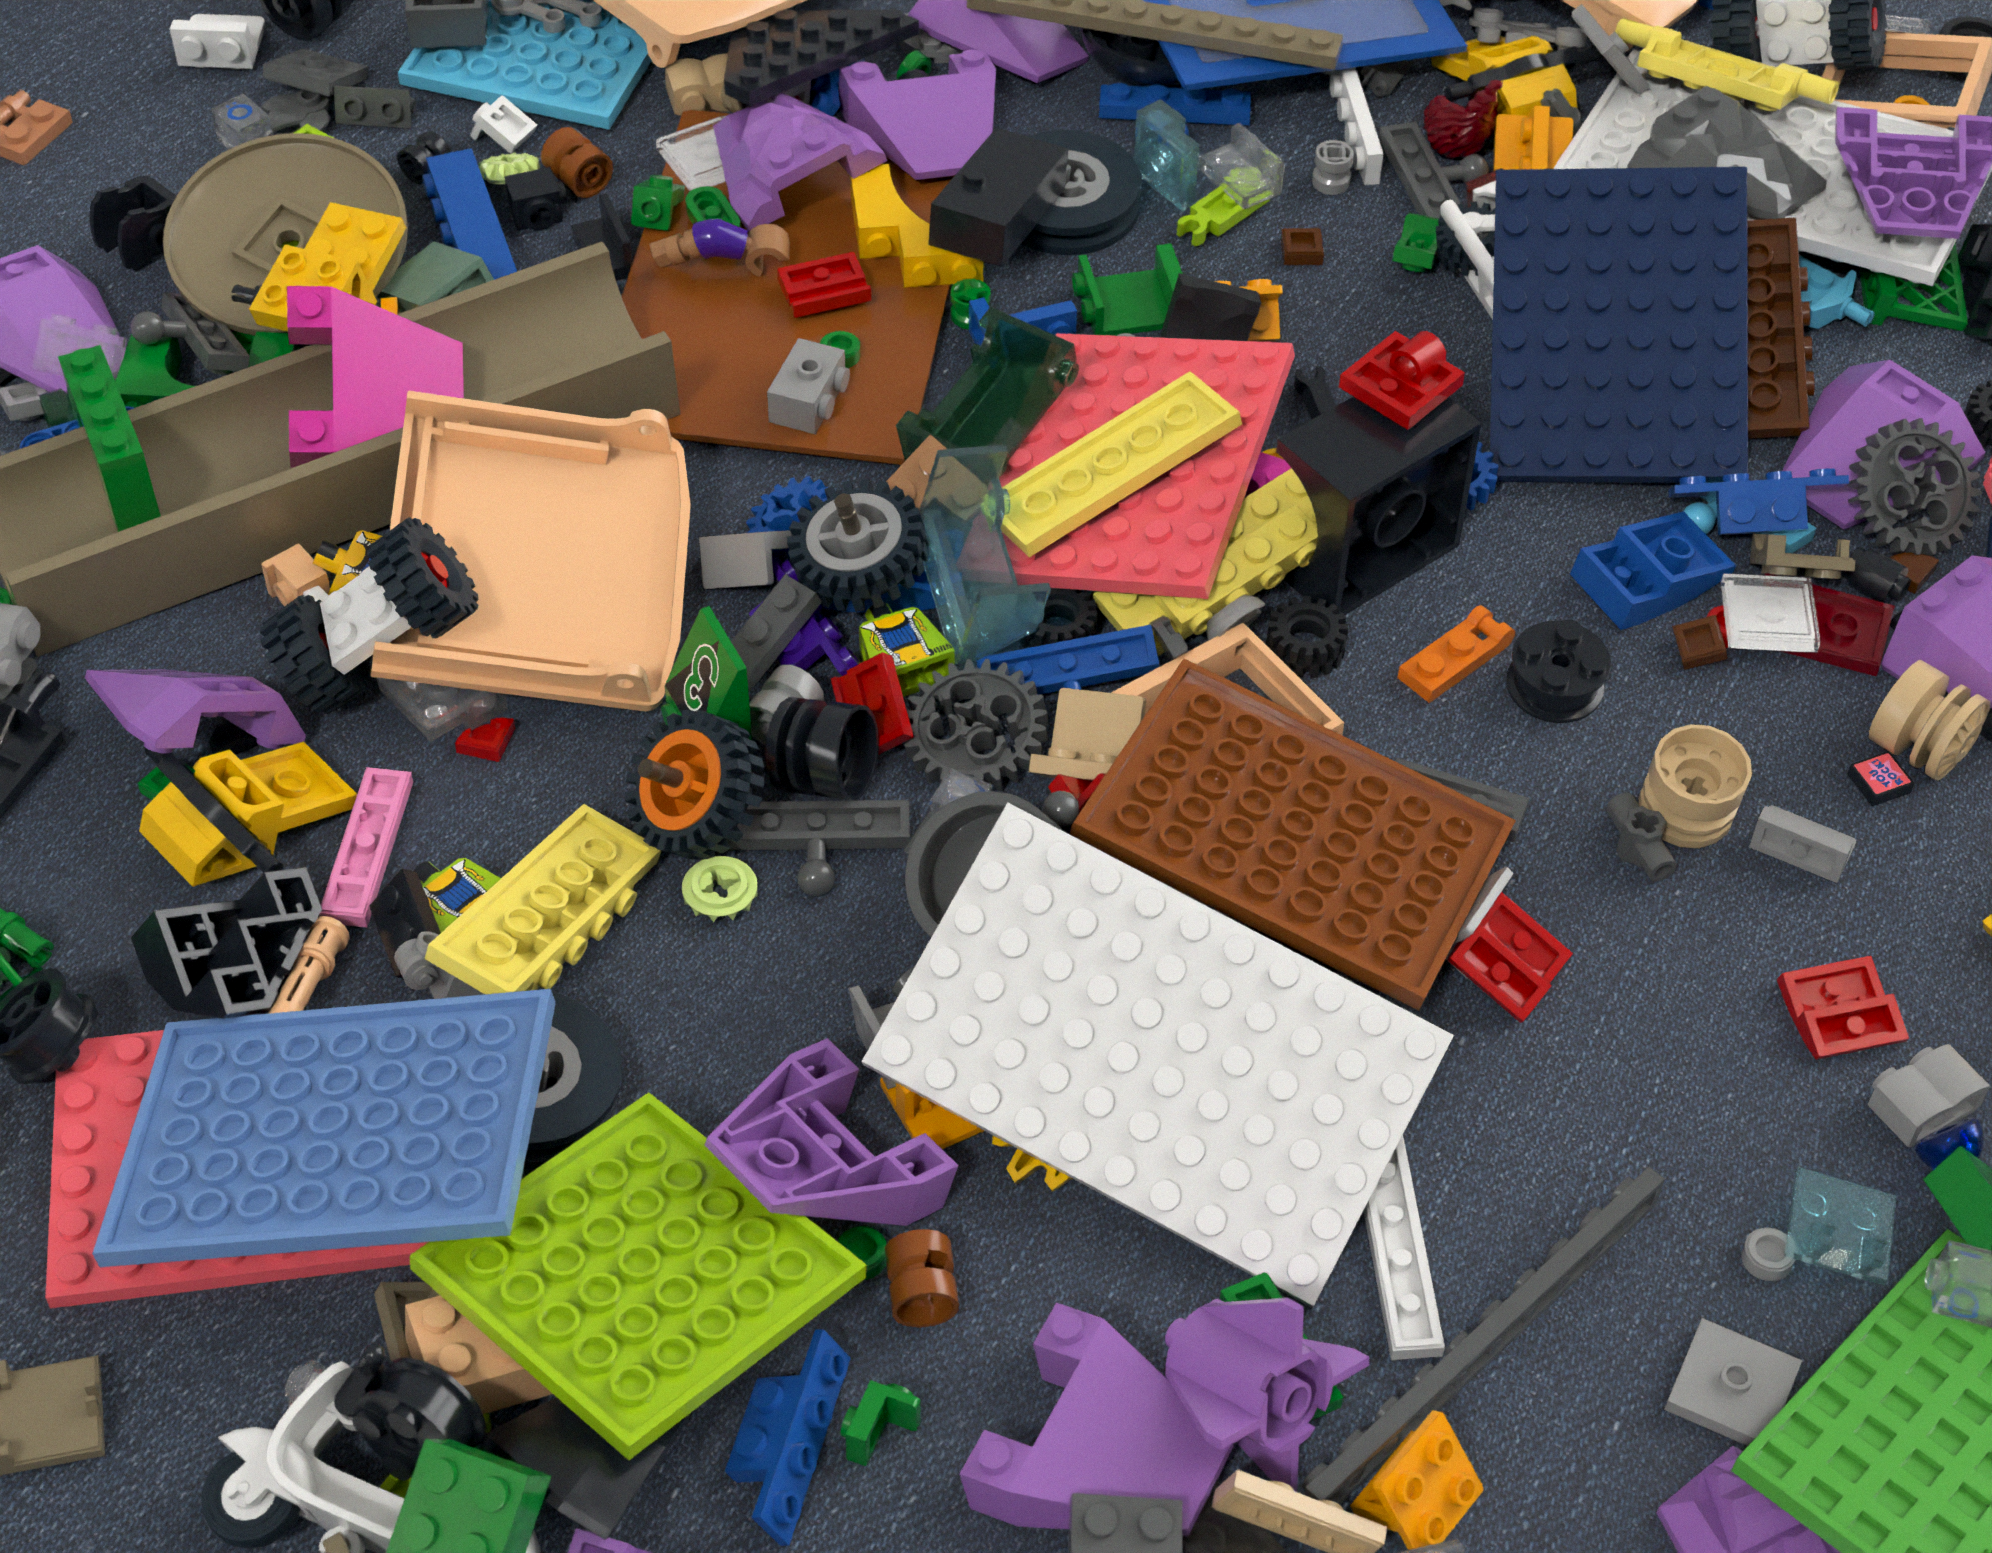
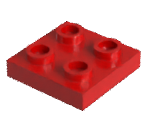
M1394 331L1340 374L1339 388L1409 430L1463 386L1465 372L1446 361L1445 347L1441 340L1433 333L1420 331L1414 337L1408 339Z

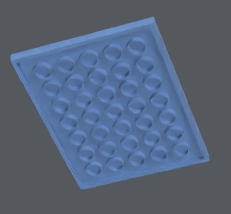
M551 989L166 1023L92 1253L99 1267L510 1235L556 1004Z

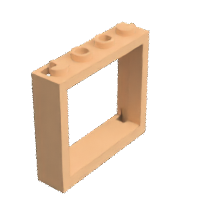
M1885 32L1886 44H1884L1885 52L1884 56H1882V63L1879 65L1881 68L1969 72L1956 107L1835 99V101L1866 109H1877L1878 112L1945 129L1955 127L1958 115H1977L1992 73V37ZM1834 62L1827 63L1822 77L1838 81L1840 85L1845 70H1838Z
M1244 623L1231 628L1224 635L1216 636L1111 692L1144 697L1146 699V715L1183 658L1221 677L1241 669L1273 702L1340 735L1343 734L1344 722Z

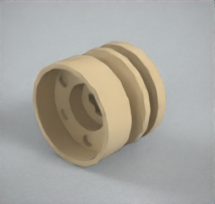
M1918 660L1901 675L1883 700L1872 721L1869 739L1894 755H1900L1914 743L1909 764L1919 769L1926 765L1925 774L1939 781L1966 756L1976 742L1990 710L1991 701L1979 694L1970 698L1971 689L1962 684L1944 697L1949 685V676L1928 663Z
M1690 724L1675 728L1661 738L1638 797L1639 806H1644L1652 811H1659L1666 821L1662 837L1663 841L1686 848H1702L1716 844L1728 834L1752 776L1751 759L1742 744L1727 732L1706 725Z

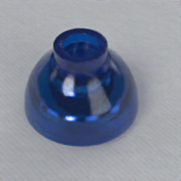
M1972 1117L1953 1123L1917 1141L1914 1151L1932 1169L1939 1166L1960 1146L1979 1159L1984 1146L1981 1123L1978 1119Z

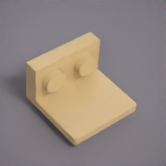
M1061 688L1048 756L1031 754L1029 772L1055 779L1058 774L1091 782L1098 774H1106L1144 718L1146 699L1134 695Z

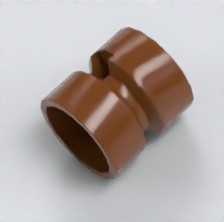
M563 127L549 136L543 145L541 152L542 164L545 168L550 167L553 175L561 180L577 196L582 198L592 197L600 193L609 183L613 173L612 160L600 148L592 144L579 130L573 127Z
M928 1229L911 1230L892 1238L885 1246L888 1279L891 1281L889 1289L892 1317L902 1325L918 1328L935 1326L953 1318L959 1311L956 1278L952 1275L954 1272L951 1240L946 1234Z

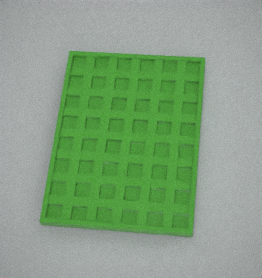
M1947 1229L1737 1457L1731 1472L1841 1553H1992V1269L1977 1259L1964 1239ZM1952 1287H1963L1969 1290L1977 1299V1310L1968 1315L1955 1311L1947 1300L1949 1289ZM1956 1292L1952 1295L1954 1304L1960 1308L1968 1309L1973 1304L1971 1298L1965 1293Z

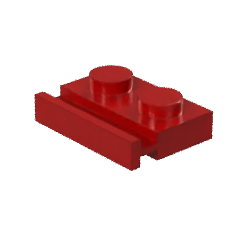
M854 251L777 268L779 285L788 305L792 308L794 318L872 301L871 287L866 283V276Z
M881 652L847 670V674L842 677L835 676L831 678L836 702L865 705L873 712L878 727V755L914 737L894 660L891 655Z

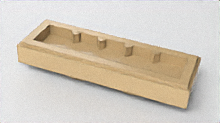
M1236 1470L1214 1493L1212 1507L1215 1510L1328 1553H1374L1385 1544L1386 1526L1344 1511L1341 1505L1333 1501L1316 1500L1297 1493L1290 1485L1280 1481H1266Z

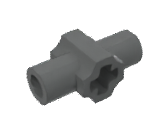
M1622 793L1612 798L1607 804L1606 811L1621 833L1616 849L1621 860L1635 864L1639 868L1643 867L1651 881H1661L1675 872L1677 863L1662 841L1666 827V821L1659 811H1652L1644 806H1639L1631 793Z

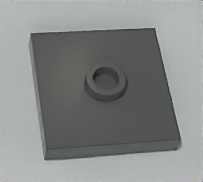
M302 48L263 64V77L270 81L329 97L334 94L335 85L354 86L368 79V66Z

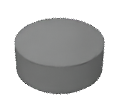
M1759 1228L1751 1232L1747 1237L1741 1257L1745 1268L1753 1276L1765 1281H1777L1785 1278L1790 1273L1797 1251L1791 1238L1782 1231L1774 1228Z

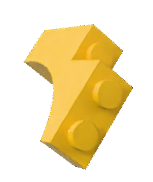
M880 164L854 179L850 176V197L860 259L899 256L904 288L955 284L960 280L972 278L983 281V261L928 245L930 224L918 217L902 201L893 185L889 164Z

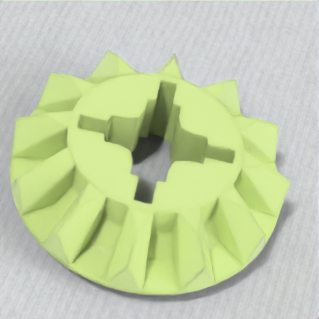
M527 153L490 156L478 164L483 179L492 184H505L504 176L540 169L538 158Z
M715 856L701 860L693 865L684 876L682 882L684 903L693 909L696 917L702 914L708 915L713 923L720 916H729L734 920L737 912L750 910L752 900L757 897V878L753 870L746 863L733 857ZM713 880H716L718 885L727 890V897H720L717 892H713Z

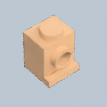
M299 543L261 563L268 594L272 598L277 596L284 606L298 596L303 595L304 591L318 585L328 594L330 585L325 570L312 564L314 559Z

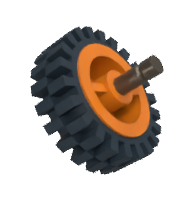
M682 710V716L673 713L666 717L668 725L658 722L652 727L657 739L644 736L640 745L647 750L645 756L634 753L631 763L639 765L638 774L627 772L626 782L636 785V790L625 792V802L636 806L628 810L627 814L629 820L637 822L633 827L636 834L645 837L643 841L649 846L690 860H698L699 857L709 859L714 857V851L724 853L730 849L727 839L735 842L741 839L744 834L737 827L739 823L750 826L755 817L746 813L748 805L759 808L762 798L752 795V789L764 788V777L753 774V772L764 768L763 760L753 755L759 748L755 741L748 739L750 734L745 729L738 727V724L705 711Z

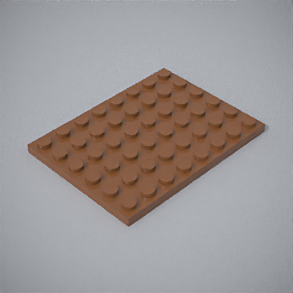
M1183 658L1073 822L1069 835L1419 1011L1516 820Z

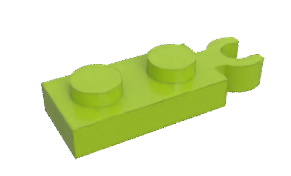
M1241 171L1190 207V215L1181 217L1177 222V236L1181 237L1187 232H1192V245L1194 246L1203 244L1206 240V234L1209 232L1218 237L1269 202L1271 188Z

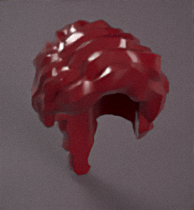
M1491 80L1484 90L1476 93L1466 107L1450 102L1444 95H1437L1432 99L1423 112V129L1426 130L1427 139L1432 148L1448 158L1466 157L1479 152L1484 146L1486 139H1489L1495 131V120L1498 115L1497 108L1499 105L1497 92L1503 87V82Z

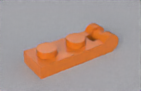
M1479 605L1470 612L1467 619L1400 665L1397 678L1430 703L1507 648L1513 641L1516 631L1505 622L1500 624L1492 619L1493 613L1484 606ZM1481 632L1487 636L1483 641L1477 637Z

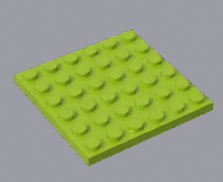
M649 1092L521 1179L510 1235L431 1241L409 1255L410 1269L628 1460L641 1452L866 1278L867 1266L806 1216L770 1213L705 1146L706 1137Z

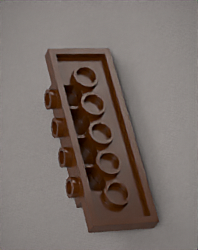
M1796 217L1747 220L1748 439L1800 436L1803 431L1809 429L1808 396H1814L1815 383L1814 371L1806 372L1805 361H1812V337L1804 336L1803 326H1810L1809 301H1801V292L1808 291L1807 267H1799Z

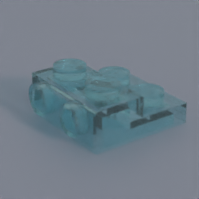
M1160 99L1137 111L1134 160L1139 167L1141 179L1184 212L1195 204L1199 144L1192 137L1185 134L1186 118Z

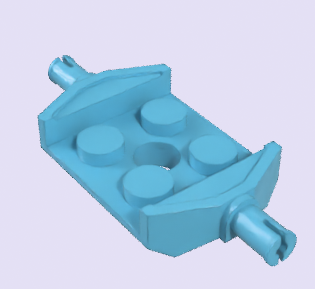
M1799 255V267H1807L1808 291L1801 292V301H1809L1810 304L1809 327L1819 329L1837 318L1841 320L1845 316L1867 327L1872 321L1875 312L1854 302V299L1851 298L1857 272L1851 270L1842 279L1831 271Z

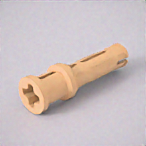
M319 916L292 965L291 973L268 1014L303 1011L318 982L331 975L335 967L334 958L336 954L345 949L350 939L346 926L339 920L328 916ZM324 930H327L328 932L326 936L323 937L322 932Z

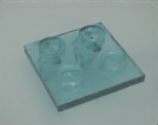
M1797 1167L1794 1174L1784 1256L1885 1286L1889 1274L1896 1195Z

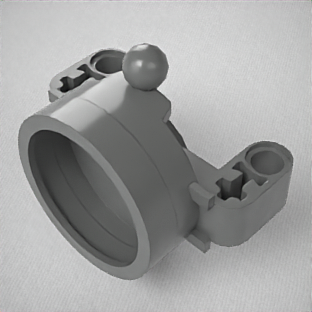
M988 791L960 797L942 807L935 814L928 811L903 850L909 855L905 871L906 894L912 913L923 930L930 937L933 936L1007 803L1064 831L1062 828L1071 826L1079 815L1077 799L1069 792L1056 791L1050 793L1044 799L1041 811L1021 797L1004 792Z

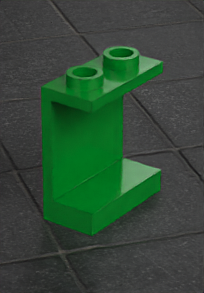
M1172 243L1156 245L1154 270L1102 277L1093 276L1087 255H1078V272L1072 273V287L1075 297L1081 296L1083 322L1090 323L1094 335L1117 336L1122 333H1141L1162 330L1178 275L1183 273Z

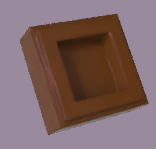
M1321 228L1281 229L1280 240L1284 265H1323L1324 250Z
M1716 615L1672 626L1684 670L1728 659Z

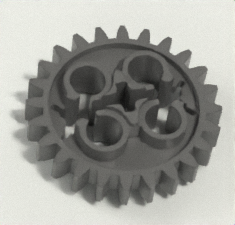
M1923 418L1908 422L1907 419H1902L1894 422L1893 425L1888 424L1878 428V433L1865 438L1866 446L1856 449L1855 453L1862 461L1849 465V469L1858 474L1857 479L1851 480L1847 484V486L1857 489L1858 494L1850 498L1848 502L1850 504H1860L1861 510L1854 516V519L1861 520L1866 518L1869 523L1863 533L1867 535L1877 532L1878 536L1875 545L1879 547L1890 543V554L1894 555L1905 552L1930 556L1936 554V551L1948 550L1951 548V543L1964 539L1962 530L1973 527L1974 524L1966 515L1977 513L1980 510L1977 505L1971 502L1972 497L1982 495L1981 490L1971 487V481L1978 479L1980 473L1969 472L1967 468L1975 460L1974 456L1962 458L1960 453L1966 444L1961 442L1952 445L1950 443L1953 436L1952 430L1938 435L1939 423L1937 422L1924 426ZM1927 449L1938 450L1931 457L1904 468L1899 463V455L1903 460L1923 454ZM1936 469L1940 473L1941 483L1936 477ZM1888 494L1892 497L1893 508L1888 502ZM1925 508L1929 512L1930 522L1926 517H1922L1905 523L1904 527H1891L1897 523L1896 520L1903 519L1909 514L1925 510Z
M967 659L965 670L958 671L953 663H949V675L944 677L940 673L933 671L934 684L932 686L923 682L918 684L921 697H908L910 710L907 713L914 737L905 741L904 746L908 758L913 760L916 772L925 770L928 783H932L940 777L942 789L947 791L954 783H958V785H974L975 782L978 784L976 788L981 792H985L986 784L992 782L994 787L1001 791L1002 778L1007 776L1013 782H1019L1017 769L1020 767L1029 771L1031 754L1043 755L1040 742L1048 741L1047 727H1045L1049 725L1047 710H1044L1046 708L1043 695H1037L1034 681L1025 683L1023 671L1018 670L1009 676L1008 665L1005 662L996 671L991 670L989 659L984 660L980 669H974L971 659ZM962 699H972L967 703H957ZM937 700L940 701L941 706L944 705L951 734L953 735L945 740L938 739L944 735L940 715L936 712ZM1004 713L1013 714L1007 717L1006 720L1010 738L1013 741L1015 740L1014 754H1012L1010 747L1007 748L1006 740L1002 736L998 716ZM985 749L993 750L989 754H978L980 751ZM968 787L963 789L964 795L968 791Z

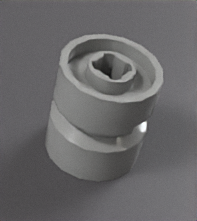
M793 665L777 667L764 683L762 690L756 693L749 702L752 737L764 746H766L767 731L772 716L782 701L788 697L824 701V693L819 683L809 673Z

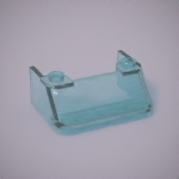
M1006 444L937 450L919 510L929 542V546H927L929 552L928 561H923L945 639L955 650V665L965 664L967 659H971L974 663L1034 633L1038 624L1043 621L1044 608L1051 592L1049 583L1018 585L1003 538L1001 525L1004 515H1008L1010 512L1009 493L1006 488L1002 489L999 480L1008 453Z

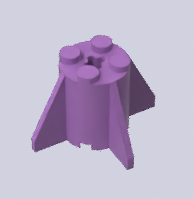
M1289 1298L1233 1302L1214 1299L1210 1303H1206L1196 1309L1186 1320L1183 1318L1176 1319L1168 1328L1165 1336V1343L1169 1347L1165 1375L1204 1440L1220 1450L1236 1442L1272 1481L1286 1483L1297 1492L1299 1445L1309 1438L1316 1428L1309 1424V1421L1314 1416L1317 1408L1324 1412L1326 1411L1334 1385L1369 1366V1356L1354 1348L1303 1339L1304 1306Z

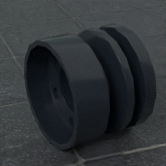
M797 697L786 698L774 712L767 731L765 759L770 783L777 791L813 795L818 792L822 797L855 801L865 794L872 782L877 765L879 737L873 712L865 705L831 702L827 705L825 701L808 700Z

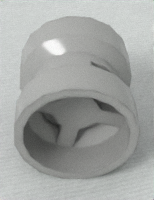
M1328 140L1316 147L1314 160L1316 167L1313 171L1312 184L1319 192L1337 195L1349 188L1351 180L1350 168L1352 167L1354 151L1350 145L1338 140Z

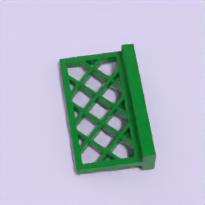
M1956 242L1938 275V278L1949 286L1946 290L1937 283L1930 286L1923 283L1906 282L1901 277L1886 273H1876L1859 266L1864 307L1875 312L1870 324L1881 326L1886 316L1964 331L1968 320ZM1920 286L1933 297L1926 299L1914 288ZM1903 295L1915 307L1898 303V297ZM1941 303L1953 314L1944 313L1935 305Z

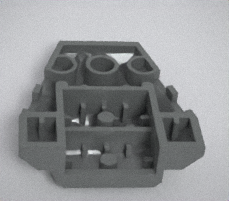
M1707 85L1657 117L1652 125L1650 139L1639 145L1627 165V168L1747 167V215L1761 219L1786 217L1825 190L1827 184L1826 179L1757 116L1749 112L1738 101Z

